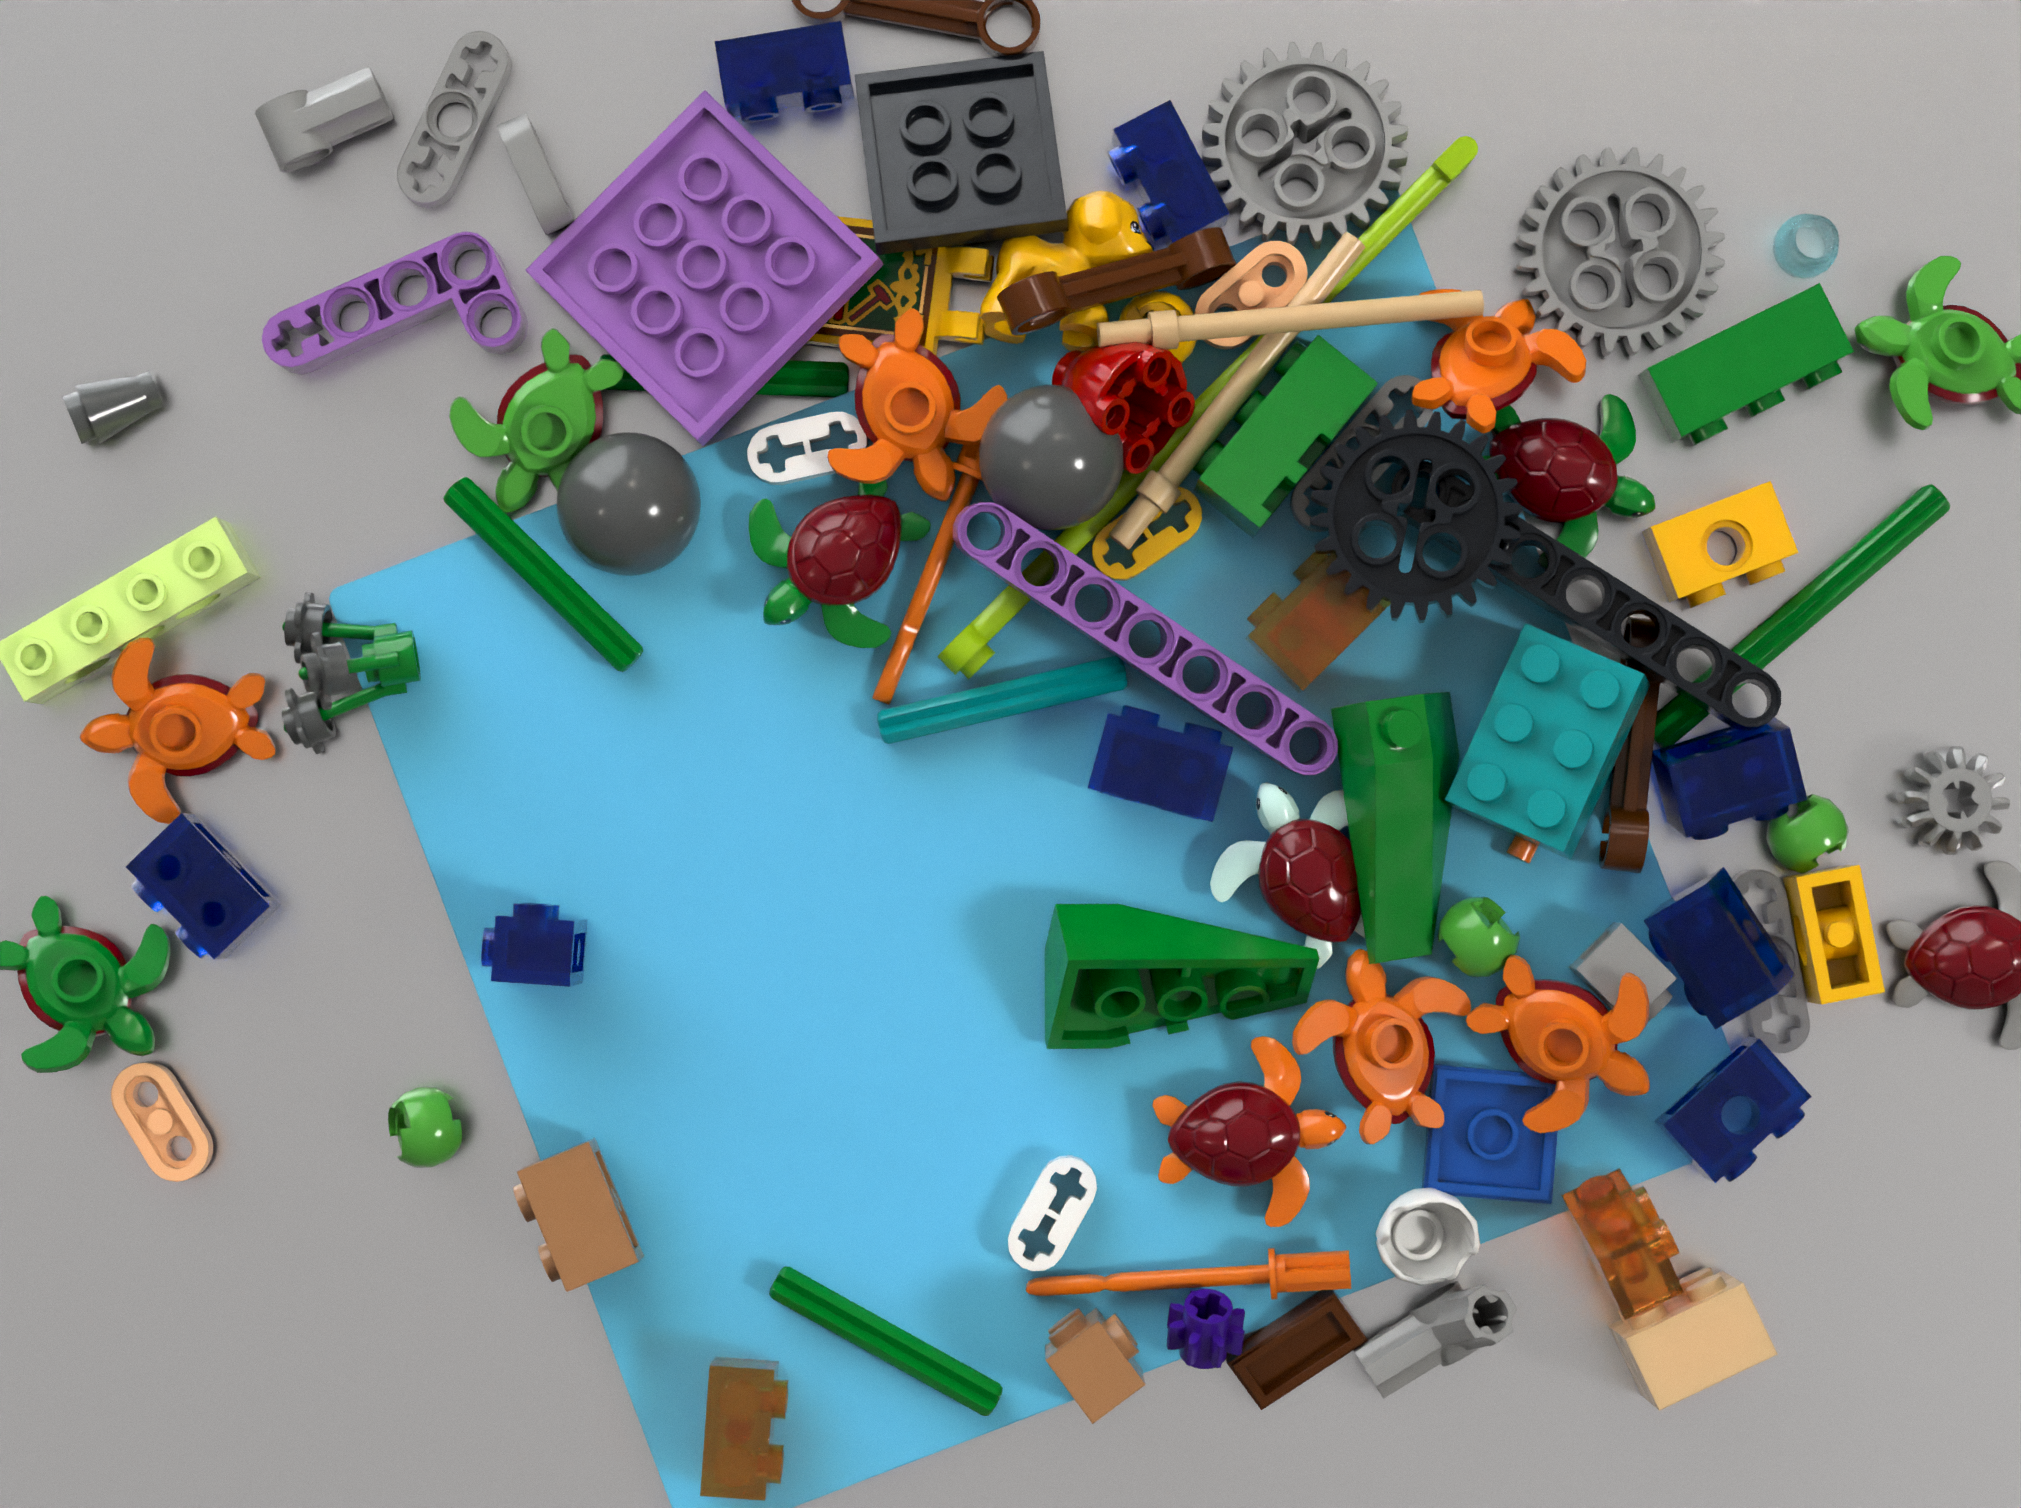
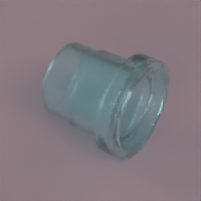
M1814 214L1796 215L1782 224L1775 235L1773 242L1775 259L1778 265L1791 276L1804 279L1816 277L1825 272L1834 263L1838 254L1839 234L1833 222L1824 216ZM1799 228H1813L1821 234L1825 243L1822 257L1811 258L1799 250L1796 244V234Z

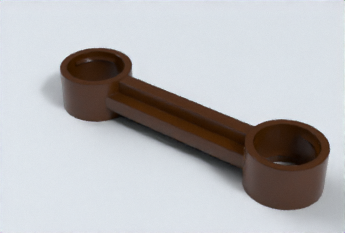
M791 0L796 13L804 21L815 26H830L844 19L846 15L979 39L985 51L993 57L1030 53L1036 46L1040 36V14L1032 0H985L984 2L977 0H841L835 8L825 12H813L805 8L800 0ZM1003 5H1017L1028 12L1032 20L1031 28L1033 30L1025 42L1014 47H1004L990 38L986 30V22L989 15L996 8Z
M1212 227L1189 234L1170 244L1167 248L1060 277L1057 272L1053 271L1027 277L1002 290L998 294L997 299L1011 334L1024 335L1053 325L1075 312L1176 285L1178 290H1188L1205 285L1222 277L1236 265V262L1222 228Z
M1629 616L1625 624L1623 638L1631 646L1645 648L1655 642L1657 628L1651 619ZM1620 657V664L1644 673L1650 683V687L1612 769L1609 804L1605 811L1602 834H1609V837L1606 841L1601 840L1599 866L1601 869L1641 873L1649 837L1647 801L1661 682Z

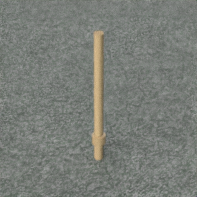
M1345 232L1288 306L1323 303L1366 248L1365 245L1352 234ZM1299 332L1265 334L1159 471L1150 470L1135 489L1139 496L1108 534L1115 542L1129 550L1159 511L1163 514L1167 513L1181 495L1177 488Z
M1481 290L1182 316H1177L1175 310L1148 312L1147 319L1097 323V340L1100 348L1109 345L1141 342L1166 350L1177 349L1179 342L1482 316L1484 300Z

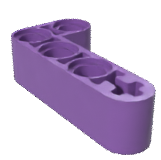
M465 231L446 237L278 312L268 320L263 328L262 344L270 360L290 373L302 375L319 370L455 308L472 340L481 348L493 354L511 353L520 347L527 337L528 321L498 253L485 238L477 233ZM472 249L484 252L486 265L478 277L464 280L456 276L455 263L462 253ZM413 275L425 277L428 288L424 299L416 305H401L397 298V290L400 283L405 278ZM354 301L366 302L369 317L364 327L354 332L343 331L340 327L339 317L344 306ZM495 307H503L510 310L512 323L507 333L497 338L483 336L480 325L481 319L487 311ZM321 316L322 324L334 338V341L329 343L327 339L317 333L304 339L301 342L303 353L299 356H295L287 349H283V347L291 342L288 332L293 329H297L305 336L323 330L321 325L316 322V318Z

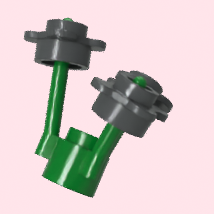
M308 592L305 593L303 602H297L296 608L288 609L285 622L282 625L285 643L287 646H294L295 662L301 664L298 675L303 680L307 693L299 696L293 688L285 691V698L289 707L281 712L284 722L283 728L294 744L302 743L306 749L312 747L316 754L324 752L323 741L336 736L333 717L385 696L407 693L406 683L421 681L420 664L413 630L398 633L396 623L377 626L332 623L330 605L315 603L314 594ZM331 637L374 640V643L362 645L363 657L346 659L340 642H330ZM365 671L368 683L381 682L337 701H331V696L349 692V674Z

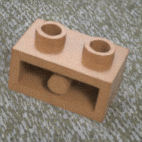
M595 1138L517 1171L521 1184L513 1186V1191L520 1211L527 1222L537 1220L546 1242L538 1246V1252L544 1269L552 1282L559 1279L562 1280L566 1292L638 1263L644 1257Z
M1077 1308L1048 1330L1050 1342L1045 1345V1360L1092 1424L1146 1385L1143 1371L1133 1358L1139 1353L1136 1347L1138 1344L1116 1314L1105 1320L1097 1308L1086 1316Z

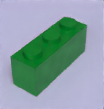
M1818 283L1648 367L1638 376L1671 442L1673 443L1689 435L1695 446L1727 430L1728 427L1723 418L1746 407L1752 418L1786 401L1781 389L1803 379L1807 389H1811L1841 374L1842 370L1837 361L1850 355L1854 350L1821 284Z

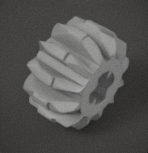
M1962 746L1950 747L1946 755V762L1936 750L1924 753V764L1928 773L1916 767H1909L1904 773L1908 781L1918 787L1917 791H1903L1897 794L1898 802L1903 804L1915 803L1916 807L1915 812L1906 815L1901 820L1904 828H1913L1924 823L1925 827L1919 835L1918 843L1923 847H1931L1941 837V848L1945 855H1956L1961 845V839L1971 851L1983 848V838L1979 828L1991 834H1999L2003 828L2001 823L1990 815L1991 809L2004 810L2010 807V800L2008 798H1992L1991 789L2001 786L2006 780L2003 773H1994L1983 778L1982 774L1988 765V756L1983 753L1976 754L1966 764V754ZM1960 788L1961 792L1958 795V800L1965 805L1963 811L1946 813L1945 810L1948 807L1949 801L1942 796L1943 791Z

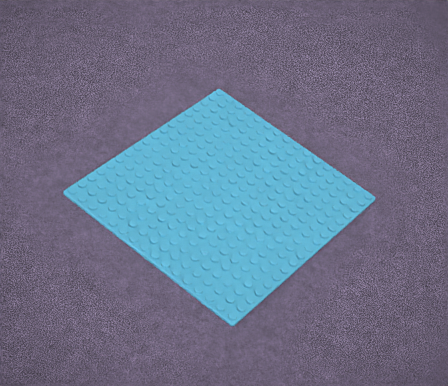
M1380 189L1389 200L1388 208L1400 197L1398 191ZM1367 206L1366 210L1370 218V227L1383 212L1376 211ZM1351 220L1346 222L1347 232L1357 239L1365 232ZM1410 223L1330 303L1414 296L1422 292L1436 290L1412 224ZM1277 229L1269 241L1286 242L1285 231ZM1330 229L1323 231L1320 249H1314L1308 233H1299L1294 247L1300 251L1306 261L1307 280L1338 242ZM1262 234L1230 246L1236 264L1254 248L1265 243L1262 241ZM1270 265L1262 271L1264 282L1271 287H1279L1286 281L1285 272L1279 266ZM1220 278L1188 290H1178L1176 285L1156 291H1167L1180 296L1192 308L1194 313L1201 295ZM1134 297L1103 305L1106 307L1109 322L1118 321L1123 308ZM1221 307L1217 309L1215 313L1229 312L1234 310L1229 307ZM1427 320L1301 331L1216 440L1226 446L1242 427L1233 419L1257 390L1267 397L1282 377L1274 369L1298 340L1308 347L1315 337L1319 335L1378 382V384L1314 462L1315 464L1387 381L1402 375L1414 376L1422 381L1430 379L1432 352L1437 342L1444 335L1453 331L1445 324ZM1060 321L1041 330L1026 334L1025 340L1022 343H1006L991 337L984 340L983 345L973 344L939 357L951 371L958 385L960 410L972 407L982 398L983 394L985 395L996 385H1000L1005 389L1008 399L1031 387L1052 385V375L1057 363L1065 354L1071 352L1062 345L1063 331L1059 330ZM1254 335L1240 347L1228 350L1214 348L1204 340H1197L1193 352L1182 363L1187 379V391L1192 393L1196 400L1260 335ZM855 390L682 455L691 467L698 483L701 500L699 522L691 541L684 551L675 560L659 570L642 575L623 576L611 574L590 565L567 542L559 523L557 503L513 520L642 646L643 652L639 659L624 672L616 670L477 534L333 589L329 597L337 623L369 626L396 623L398 633L413 630L420 664L421 681L406 683L407 693L385 696L368 703L540 1160L595 1138L644 1254V1257L638 1263L587 1283L672 1508H793L1070 1402L1074 1398L1045 1360V1345L1050 1342L1048 1330L1077 1308L1081 1310L1084 1316L1097 1308L1105 1320L1116 1314L1138 1344L1136 1347L1139 1353L1133 1358L1139 1364L1143 1373L1182 1359L1179 1355V1349L1168 1350L1166 1347L1168 1313L1171 1303H1178L1184 1306L1185 1299L1190 1294V1291L1200 1289L1217 1290L1224 1293L1230 1299L1233 1309H1244V1335L1269 1325L1319 1292L1277 1293L1278 1299L1271 1300L1270 1284L1127 1292L1105 1289L1089 1294L1035 1296L1026 1292V1284L1034 1278L1084 1274L1106 1277L1121 1272L1269 1264L1268 1248H1275V1254L1349 1250L1351 1289L1335 1290L1340 1298L1396 1277L1380 1258L1376 1244V1230L1382 1215L1390 1203L1412 1189L1422 1188L1427 1128L1416 1126L1409 1116L1400 1124H1391L1389 1133L1382 1140L1375 1144H1365L1359 1134V1126L1366 1109L1351 1096L1338 1074L1333 1055V1036L1322 1042L1308 1054L1298 1055L1293 1048V1031L1301 1017L1311 1006L1326 999L1336 1000L1345 1005L1353 1000L1346 984L1345 968L1347 960L1357 949L1367 951L1365 938L1355 931L1347 941L1332 942L1333 954L1325 964L1316 969L1307 1003L1235 1020L1226 1018L1222 1013L1187 1020L1189 1030L1168 1035L1166 1026L1128 1034L1131 1044L1113 1048H1046L1045 945L1055 904H1121L1296 945H1305L1307 935L1294 930L1281 921L1268 907L1259 887L1258 874L1248 877L1237 888L1230 899L1222 903L1213 896L1210 881L1214 867L1227 847L1244 840L1266 842L1271 835L1262 826L1256 810L1257 793L1262 783L1267 782L1282 787L1294 799L1299 809L1300 819H1310L1317 803L1323 796L1333 791L1343 790L1338 754L1326 771L1316 775H1302L1285 769L1125 662L1124 666L1128 685L1124 690L892 744L884 743L877 722V713L883 709L1115 655L1030 600L987 643L995 654L970 679L961 671L955 675L937 656L1008 584L966 557L954 543L891 703L888 705L873 699L874 691L962 474L955 470L956 479L953 492L946 502H942L932 498L922 490L913 472V462L904 460L893 475L886 479L888 488L884 497L896 502L900 515L914 512L929 520L931 523L930 531L920 540L900 541L899 553L886 583L866 600L854 604L861 614L888 626L891 630L890 638L876 648H858L845 645L835 640L827 631L821 604L814 602L809 605L806 613L789 624L768 625L764 623L763 607L766 597L782 580L788 579L789 574L788 569L769 565L761 561L754 553L748 528L749 514L754 505L761 499L767 498L773 503L782 529L786 534L792 536L798 523L815 507L837 498L858 495L859 482L848 480L835 473L785 485H771L763 482L752 471L747 458V448L751 438L759 430L771 425L829 412H846L858 419L855 410ZM1411 390L1403 396L1396 394L1394 391L1388 395V398L1394 404L1392 410L1387 415L1393 427L1405 416L1407 410H1413L1416 419L1420 415L1412 404ZM1441 406L1433 410V413L1434 411L1440 412L1441 431L1449 433L1454 425L1461 420L1452 419L1443 411ZM1369 414L1365 422L1379 428V422L1374 414ZM1466 423L1462 440L1470 444L1484 433L1478 432ZM836 424L830 427V438L810 444L812 452L834 448L848 449L850 444L857 442L856 433L846 434L842 425ZM1492 431L1485 433L1488 436V441L1481 454L1482 456H1490L1489 446L1490 441L1493 439ZM1356 437L1351 438L1345 444V446L1353 451L1359 448ZM773 438L768 440V451L764 454H759L760 464L770 463L774 473H780L786 470V459L805 454L804 446L784 448L779 438ZM868 438V447H869V446L873 445L874 443ZM951 442L947 445L944 451L951 458V461L956 462L963 445ZM1329 461V462L1325 465V466L1334 467V465H1333V463H1332L1331 461ZM1392 463L1374 483V486L1380 492L1392 494L1393 480L1396 473L1402 467ZM1193 469L1180 484V487L1192 492L1197 497L1202 508V521L1197 533L1188 542L1137 577L1128 581H1115L1326 722L1333 730L1331 708L1402 696L1450 692L1459 749L1458 769L1524 624L1527 623L1573 643L1564 621L1496 579L1498 583L1493 590L1484 587L1478 582L1472 585L1477 599L1476 604L1472 607L1466 604L1458 595L1453 597L1452 616L1449 618H1445L1436 603L1428 605V612L1424 623L1418 622L1414 607L1408 605L1404 606L1397 622L1391 621L1390 602L1382 600L1377 608L1369 613L1366 611L1369 592L1362 588L1349 598L1343 595L1346 584L1350 579L1347 573L1333 578L1327 577V568L1337 559L1335 553L1316 554L1314 546L1329 536L1328 531H1310L1302 527L1295 520L1290 506L1293 490L1254 538H1252L1194 491L1200 475ZM1454 475L1458 479L1470 485L1464 478ZM1424 477L1417 478L1411 507L1424 509L1429 479ZM981 480L978 483L970 505L978 502L994 503ZM1328 483L1323 490H1331L1332 485ZM1436 486V494L1439 497V490ZM1310 487L1306 489L1303 494L1310 501L1305 509L1306 513L1311 517L1317 516L1321 512L1327 513L1328 508L1320 506L1311 500L1312 491L1314 490ZM1137 494L1109 523L1124 514L1139 495ZM1508 494L1503 496L1504 502L1515 503ZM1184 502L1180 505H1172L1166 514L1162 513L1160 518L1147 528L1153 536L1168 526H1173L1178 533L1182 532L1187 528L1184 517L1190 509ZM980 512L970 519L967 525V537L975 548L988 550L1000 538V525L992 515ZM1522 512L1521 515H1519V517L1525 520L1524 514ZM1407 523L1399 562V570L1402 573L1411 571L1419 530ZM1382 526L1366 528L1358 538L1360 549L1372 558L1388 556L1396 546L1393 534ZM1065 529L1037 530L1055 540ZM1141 534L1133 546L1126 550L1109 537L1106 540L1109 545V552L1103 559L1109 566L1119 562L1125 569L1132 567L1135 564L1131 557L1132 552L1146 540ZM1094 537L1076 556L1096 569L1092 560ZM1436 540L1430 541L1423 548L1425 563L1437 571L1450 570L1460 560V555ZM1523 546L1512 554L1511 564L1520 576L1535 578L1545 572V569L1537 562L1539 553L1535 546ZM1040 548L1030 550L1023 557L1021 572L1044 550ZM1094 584L1084 586L1075 598L1076 611L1083 620L1093 622L1099 619L1107 608L1105 592ZM1148 620L1138 622L1129 634V645L1132 651L1137 656L1147 657L1158 649L1160 644L1158 627ZM343 638L351 659L363 657V644L374 643V640ZM1196 656L1185 664L1183 681L1185 686L1192 692L1205 690L1212 682L1213 668L1205 657ZM365 671L356 673L362 690L381 683L380 681L368 683ZM1257 692L1244 694L1236 706L1237 718L1246 728L1258 725L1266 714L1264 698ZM1310 727L1299 729L1292 735L1289 743L1292 757L1298 763H1305L1317 754L1319 739ZM1612 771L1571 860L1538 846L1530 864L1525 863L1507 853L1515 835L1452 807L1432 954L1380 963L1387 976L1386 994L1394 996L1412 980L1431 976L1450 982L1466 992L1471 1002V1011L1483 1003L1496 1005V997L1499 990L1506 986L1503 980V970L1489 977L1468 976L1452 962L1456 955L1450 950L1444 939L1439 942L1437 937L1440 921L1452 905L1468 897H1488L1506 912L1501 918L1508 925L1512 933L1515 935L1519 931L1520 941L1515 955L1527 961L1531 967L1534 979H1552L1577 985L1597 997L1606 1006L1608 1011L1611 1009L1569 966L1613 922L1622 923L1677 978L1667 988L1673 995L1669 1003L1654 1018L1648 1021L1638 1037L1619 1043L1617 1046L1618 1051L1626 1052L1644 1066L1649 1076V1092L1638 1096H1623L1610 1091L1598 1077L1590 1080L1589 1102L1586 1111L1578 1121L1569 1127L1558 1130L1552 1204L1455 1196L1476 1219L1480 1244L1746 1143L1756 1138L1759 1134L1758 1120L1649 838L1641 873L1601 869L1599 866L1601 841H1606L1609 837V834L1602 833L1605 811L1609 804ZM1347 825L1340 832L1350 840L1349 827ZM1433 1012L1421 1017L1427 1024L1433 1038L1435 1050L1434 1064L1524 1072L1509 1054L1500 1032L1487 1034L1474 1032L1467 1026L1465 1021L1467 1015L1457 1017ZM1261 1036L1274 1038L1286 1047L1300 1068V1089L1291 1104L1294 1112L1297 1114L1308 1109L1325 1110L1339 1117L1347 1126L1343 1135L1330 1146L1321 1149L1298 1148L1295 1157L1307 1171L1310 1190L1300 1212L1290 1223L1281 1227H1270L1266 1225L1264 1219L1273 1192L1272 1179L1248 1187L1229 1186L1208 1179L1194 1170L1182 1181L1174 1184L1163 1183L1158 1178L1163 1157L1173 1151L1167 1140L1171 1127L1160 1123L1152 1106L1153 1100L1159 1096L1168 1095L1177 1098L1186 1106H1189L1202 1094L1224 1083L1242 1081L1264 1086V1073L1251 1049V1041L1255 1037ZM1430 1082L1424 1093L1428 1097L1430 1094ZM1072 1155L1083 1159L1091 1166L1096 1176L1097 1191L1061 1259L1051 1268L1045 1271H1030L1022 1268L1013 1260L1009 1252L1008 1235L1015 1218L1039 1175L1051 1160L1059 1156ZM1071 1167L1066 1175L1055 1172L1051 1176L1050 1181L1057 1186V1193L1049 1207L1060 1212L1070 1195H1075L1079 1198L1083 1196L1086 1188L1079 1184L1081 1172L1078 1169ZM1045 1214L1034 1232L1028 1231L1025 1228L1020 1232L1019 1238L1023 1239L1026 1243L1024 1254L1027 1257L1034 1259L1039 1251L1050 1254L1054 1249L1055 1245L1048 1240V1232L1055 1219ZM783 1267L793 1268L1000 1383L1003 1391L995 1409L989 1416H982L773 1300L769 1295V1291L779 1271Z

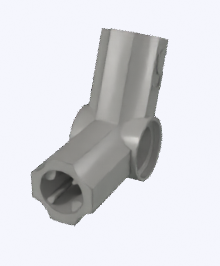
M1455 1281L1420 1300L1410 1308L1409 1316L1383 1329L1376 1336L1356 1348L1354 1352L1384 1399L1439 1364L1442 1366L1451 1365L1470 1355L1480 1347L1499 1343L1513 1333L1512 1319L1517 1308L1506 1290L1495 1291L1489 1289L1486 1285L1463 1290L1459 1282Z

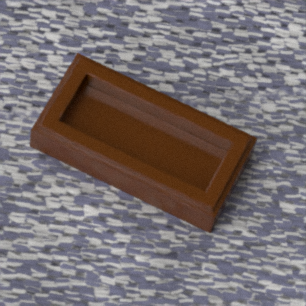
M1320 1290L1244 1340L1241 1355H1232L1227 1352L1226 1362L1258 1407L1263 1410L1367 1342L1368 1339L1335 1290Z

